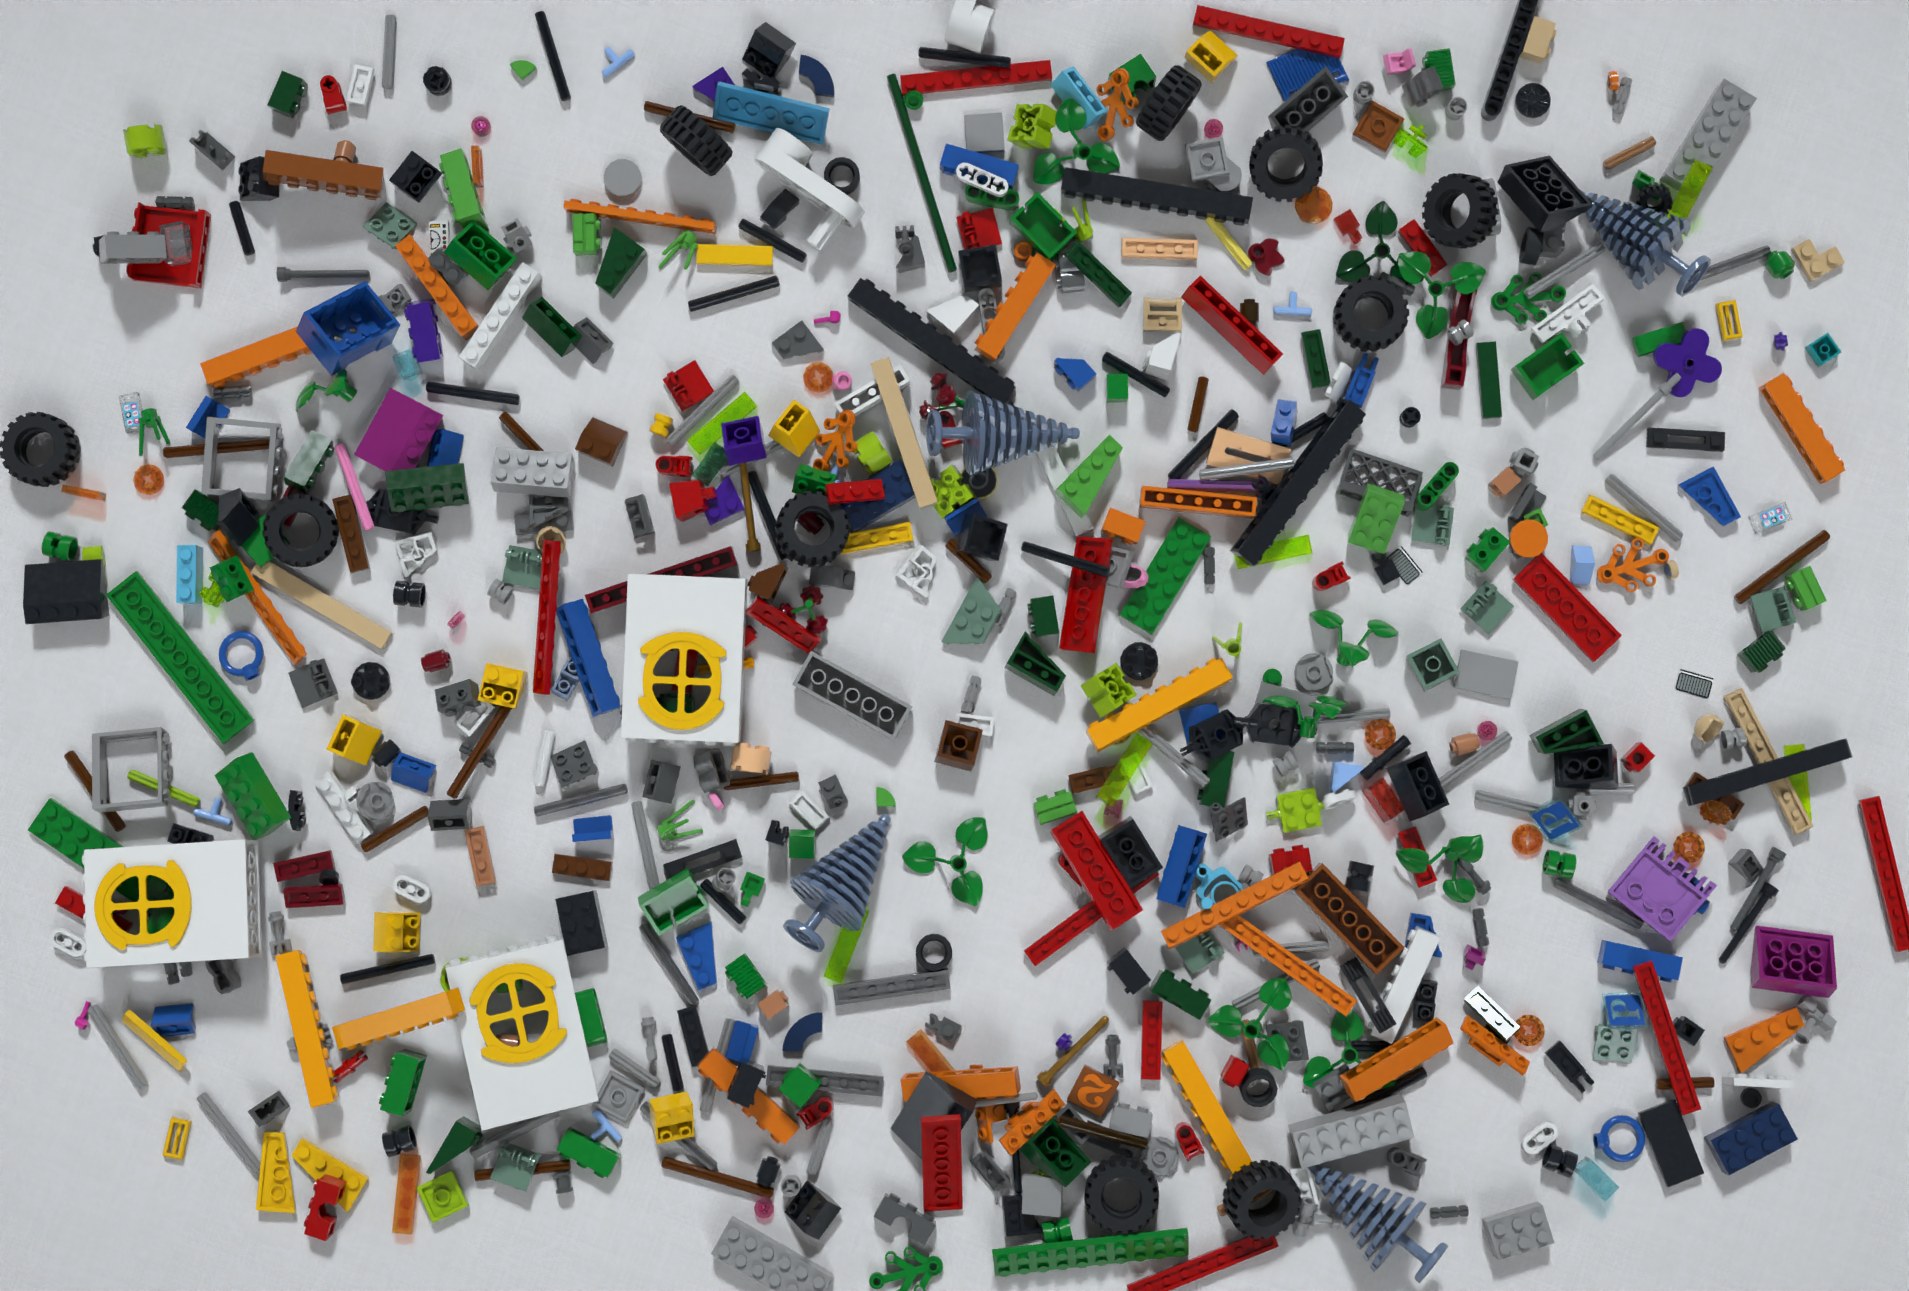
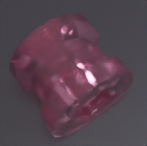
M1108 796L1103 814H1111L1115 818H1119L1123 800H1114Z

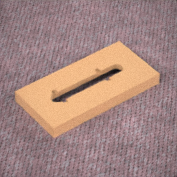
M1217 427L1206 464L1214 467H1225L1254 463L1253 461L1226 454L1225 449L1227 447L1271 460L1288 458L1291 448ZM1284 470L1248 474L1245 476L1259 479L1258 476L1261 475L1266 477L1268 482L1279 485Z

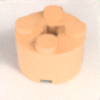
M737 743L736 746H733L730 769L751 773L763 772V774L768 775L772 753L769 751L770 747L758 745L755 748H750L751 744Z

